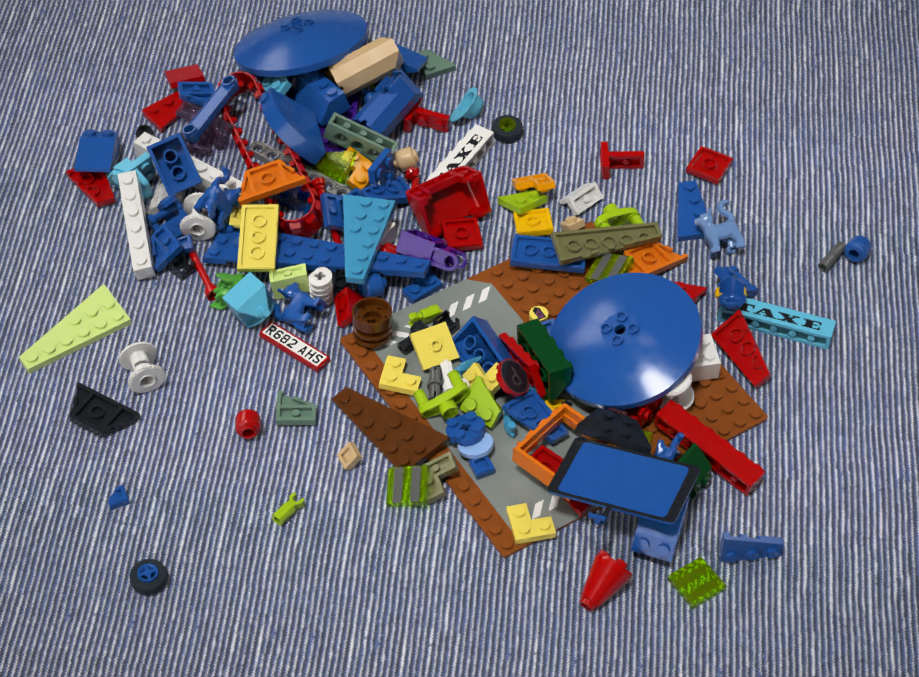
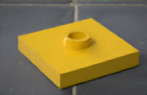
M549 208L532 209L522 215L513 212L516 234L541 236L550 235L554 232Z

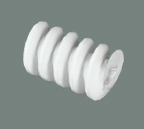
M319 267L308 277L310 296L313 299L319 297L329 306L334 302L332 273L328 268Z

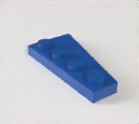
M696 180L678 183V242L704 239L702 229L695 225V219L707 212Z

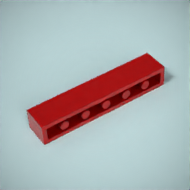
M671 399L656 413L653 423L656 427L672 439H674L677 433H684L685 437L679 445L688 450L693 443L697 444L711 464L712 470L748 497L762 482L766 471L759 464L751 461L743 452L734 448L729 441L717 435L712 428L705 426L696 416L688 413L682 405L675 403Z

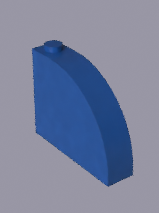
M270 87L260 97V104L265 119L286 145L298 155L316 165L326 151L315 112Z

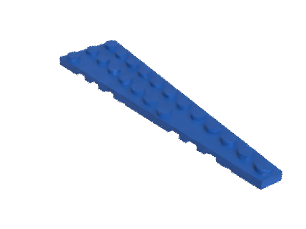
M225 223V228L220 230L204 254L203 262L211 264L238 263L240 229ZM278 232L276 268H285L305 263L307 270L315 271L319 267L328 268L331 272H336L337 269L345 270L344 244ZM378 251L369 274L382 272L383 275L425 278L431 267V261Z

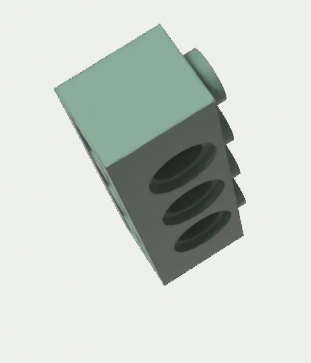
M335 112L328 122L323 138L346 149L351 146L372 161L377 159L384 148L391 149L393 158L398 146V142Z

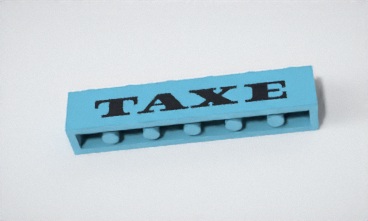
M746 298L747 302L739 308L750 330L829 350L836 324L835 320ZM720 306L717 321L724 323L739 309L732 311Z

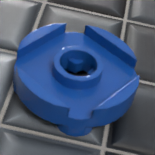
M473 411L450 418L446 422V435L450 438L449 442L454 445L455 442L461 443V446L474 445L480 442L482 435L486 433L484 420Z

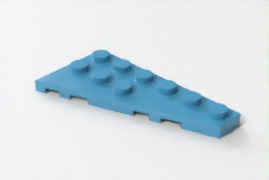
M343 194L346 282L365 284L396 208L395 200Z

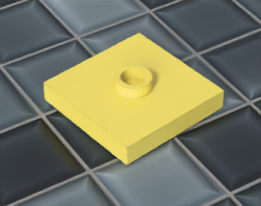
M446 322L409 335L423 371L432 366H439L445 359L453 361L459 358Z

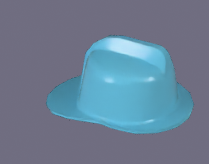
M472 87L466 92L459 105L451 114L450 121L455 122L461 117L471 119L478 116L484 105V100L477 94V88Z

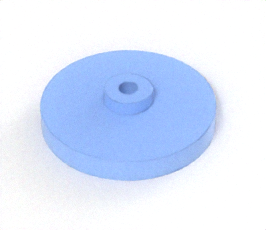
M484 433L482 440L474 445L461 446V443H458L457 446L459 453L463 457L478 459L488 455L492 451L494 443L492 436Z

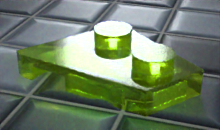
M326 152L314 165L313 169L341 184H345L357 152Z

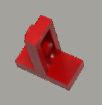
M421 97L403 118L404 132L410 133L414 125L417 124L448 133L450 130V116L423 109V98Z
M608 141L600 142L602 179H609L610 169H643L644 151L609 152Z

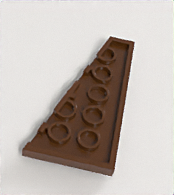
M348 387L332 398L333 403L394 468L403 467V477L412 472V467L421 465L450 441L449 436Z

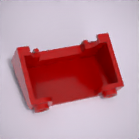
M469 166L456 167L405 192L407 201L422 232L437 238L442 234L441 220L461 219L469 215L479 219L492 212L482 172Z

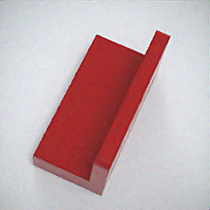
M348 287L334 296L337 325L341 328L346 327L352 322V308L356 302L363 299L361 294Z

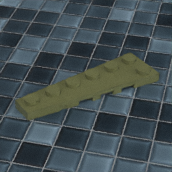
M657 222L551 233V240L560 265L661 241L662 238Z

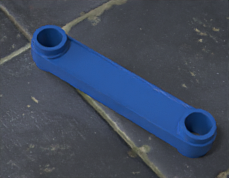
M227 75L221 80L220 86L192 121L183 127V135L188 143L194 144L200 140L201 134L232 95L239 91V84L233 75Z

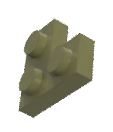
M450 451L421 465L420 486L428 504L447 496L441 479L459 471L454 456Z

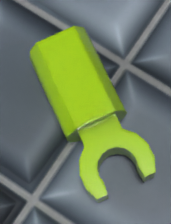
M437 304L419 310L418 313H410L408 315L410 319L408 324L411 327L418 320H422L424 323L430 322L441 314V310Z
M292 493L289 501H286L272 514L273 521L282 526L296 512V509L304 506L305 499L301 498L300 501H295L297 493Z

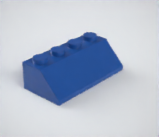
M318 70L294 75L291 83L292 86L289 88L287 95L290 99L315 112L319 125L324 126L327 124L334 112L341 115L350 109L345 93Z
M472 316L452 338L460 361L464 362L482 356L483 358L477 363L481 365L485 373L496 362L499 363L508 358L513 359L487 320Z

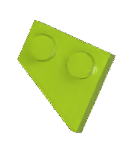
M537 190L497 197L499 205L520 215L548 202L547 195Z
M477 375L470 388L469 395L464 399L459 409L466 413L469 411L476 412L477 416L484 420L485 425L494 428L503 410L499 403L495 401L491 390H488L483 377Z

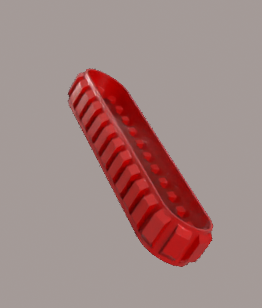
M234 72L228 75H233L239 84V91L232 95L220 112L249 170L260 165L259 163H252L251 159L255 155L253 151H246L249 143L247 139L241 140L240 135L243 131L241 128H235L234 124L237 122L236 117L229 116L228 113L232 108L228 104L238 94L253 92L257 99L261 97L265 90L258 78L252 74ZM278 138V144H284L286 147L283 151L284 155L290 156L292 159L289 162L290 167L297 168V174L305 176L307 183L301 189L303 192H309L310 197L307 201L309 204H313L306 215L295 220L284 219V214L280 211L278 229L280 233L310 238L320 230L324 221L321 200L298 154ZM263 198L265 204H278L276 199Z

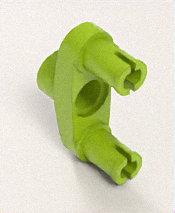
M610 203L604 207L603 214L596 218L594 226L600 228L644 223L636 208H618L615 203Z
M452 370L447 374L453 388L429 401L423 389H418L413 393L419 406L418 410L423 418H430L441 414L444 419H450L458 414L459 409L457 405L470 393L467 383L463 382L458 370Z

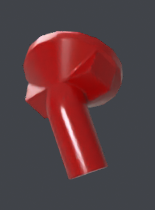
M411 167L405 172L404 178L412 182L411 188L419 185L420 169L418 167Z

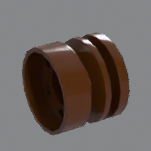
M366 297L354 304L352 308L353 338L356 343L362 347L378 348L390 342L393 332L392 307L389 302L378 297Z

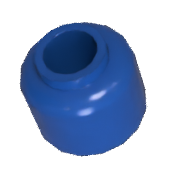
M854 236L846 244L844 253L850 261L859 263L868 257L872 246L870 241L864 236Z
M377 272L368 274L364 285L358 284L360 294L365 297L381 296L387 287L385 277H382Z

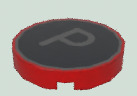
M509 358L499 362L496 366L498 372L496 379L502 390L508 395L512 394V397H519L525 394L529 388V380L524 368L517 361Z

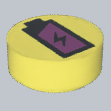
M542 306L531 308L529 312L530 321L537 318L540 322L548 320V310Z

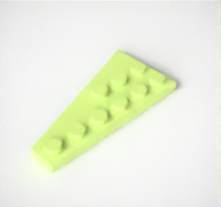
M103 284L19 356L20 362L30 374L131 325V319Z

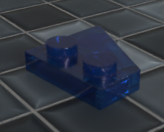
M302 186L274 194V199L281 206H286L293 211L298 209L303 212V215H306L310 210V204L307 201L310 194L309 192H303Z

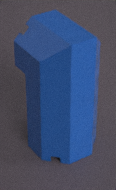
M402 69L394 70L392 72L393 76L390 78L388 75L383 78L376 86L374 95L352 121L386 137L389 136L424 95Z

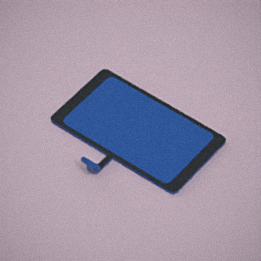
M578 437L571 444L547 490L552 495L605 508L602 516L589 512L588 518L594 519L595 524L604 525L611 510L673 525L695 484L700 468Z

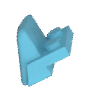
M147 152L134 161H131L128 157L113 167L114 170L107 177L113 185L120 188L118 174L136 170L140 179L143 198L150 199L153 197L148 181L156 175L151 156Z

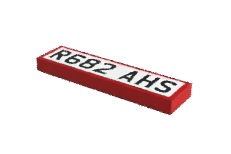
M273 321L259 332V336L317 373L330 362L328 355Z

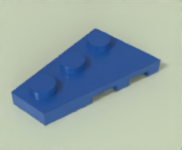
M399 176L394 181L387 180L382 185L377 184L363 188L359 195L362 197L395 200L396 204H406L408 201L405 192L410 187L403 177Z
M534 389L503 404L501 408L533 431L538 427L542 419H547L552 413L551 409ZM561 423L544 440L553 445L568 437L569 431Z
M723 532L718 556L720 562L729 563L738 560L775 558L782 555L784 543L782 537L759 535L756 538H748L747 534H739L738 537L730 536V533Z

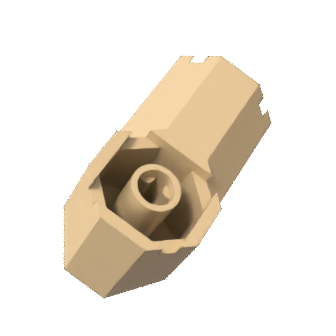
M380 37L346 55L341 61L330 65L329 68L337 85L345 93L346 98L385 78L387 75L389 78L392 77L394 70L401 69L404 58L393 38Z

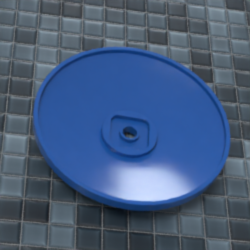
M328 9L296 13L268 22L245 35L234 49V58L238 68L256 76L282 77L308 73L341 61L346 55L359 49L368 38V27L366 21L360 15L344 10Z
M623 273L596 281L572 297L555 319L550 336L554 337L557 347L563 350L565 358L573 366V372H571L572 381L564 390L573 398L586 405L609 410H623L651 403L672 391L684 380L693 368L700 353L703 329L695 303L679 285L654 274ZM619 329H626L623 334H616Z

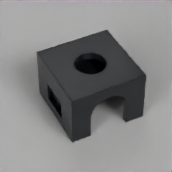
M183 253L168 263L170 272L181 281L196 272L195 262L191 260L189 265Z
M445 310L433 319V326L446 322L451 335L460 329V320L456 317L455 322L450 319V312L448 310Z

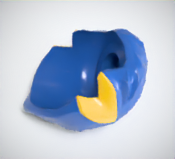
M727 276L719 282L715 289V298L718 299V303L722 308L735 311L747 302L746 288L741 281Z

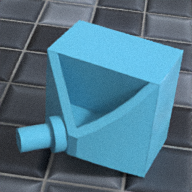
M251 272L222 297L233 315L247 328L262 323L272 314L275 306V301L266 286Z

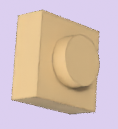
M569 216L560 223L561 230L563 231L578 230L586 226L584 219L576 216Z
M350 441L337 454L344 469L349 471L363 458L355 443Z

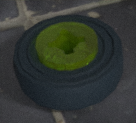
M512 115L497 117L492 123L494 138L501 142L518 140L523 133L521 120Z

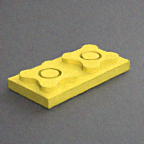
M279 204L242 205L237 263L238 272H275Z

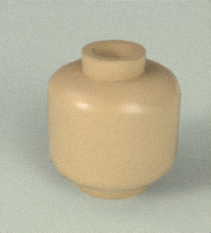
M408 146L395 151V158L393 159L396 169L399 168L400 171L406 172L411 167L417 168L420 160L415 149Z

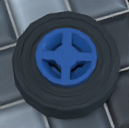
M151 558L137 562L129 574L130 584L133 589L143 595H153L160 592L168 580L167 570L163 563Z

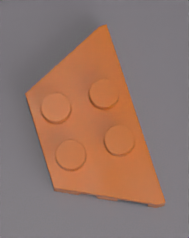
M280 159L246 170L243 176L244 181L241 185V196L238 197L239 205L242 206L306 184V178L304 175L300 176L297 174L295 169L287 166Z
M658 241L627 249L623 253V256H627L624 262L628 273H648L654 275L687 262L688 255L685 253L682 256L672 252L673 248L662 245Z

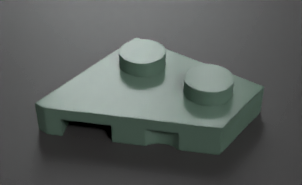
M428 49L417 52L428 57V61L420 69L426 80L456 71L454 63Z
M277 390L276 425H316V404L303 401L296 396L291 398L284 395L283 391Z

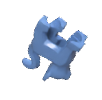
M727 199L721 200L717 204V211L722 216L728 218L727 222L714 225L711 207L708 208L706 213L701 214L695 219V225L702 229L704 239L711 248L709 251L710 258L718 257L720 243L727 244V255L735 254L736 248L743 250L746 247L733 213L724 209L725 205L730 204V201Z

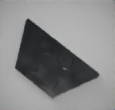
M80 382L77 384L76 397L74 396L73 407L69 415L71 422L100 437H104L141 418L139 412Z
M597 408L580 421L575 428L577 433L634 451L650 454L652 449L637 419L612 412L608 409Z

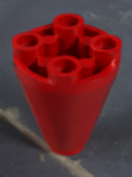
M600 550L594 557L581 592L580 605L591 612L599 608L631 580L633 575L626 569L628 565L621 559L614 560L607 552Z

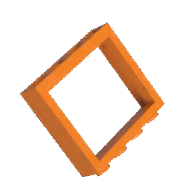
M563 403L557 410L554 409L547 419H542L534 431L530 430L523 441L517 442L516 447L512 450V461L546 486H549L555 473L528 453L562 422L575 430L577 424L586 417L566 403ZM583 435L585 438L589 440L620 447L612 443H608L593 437Z

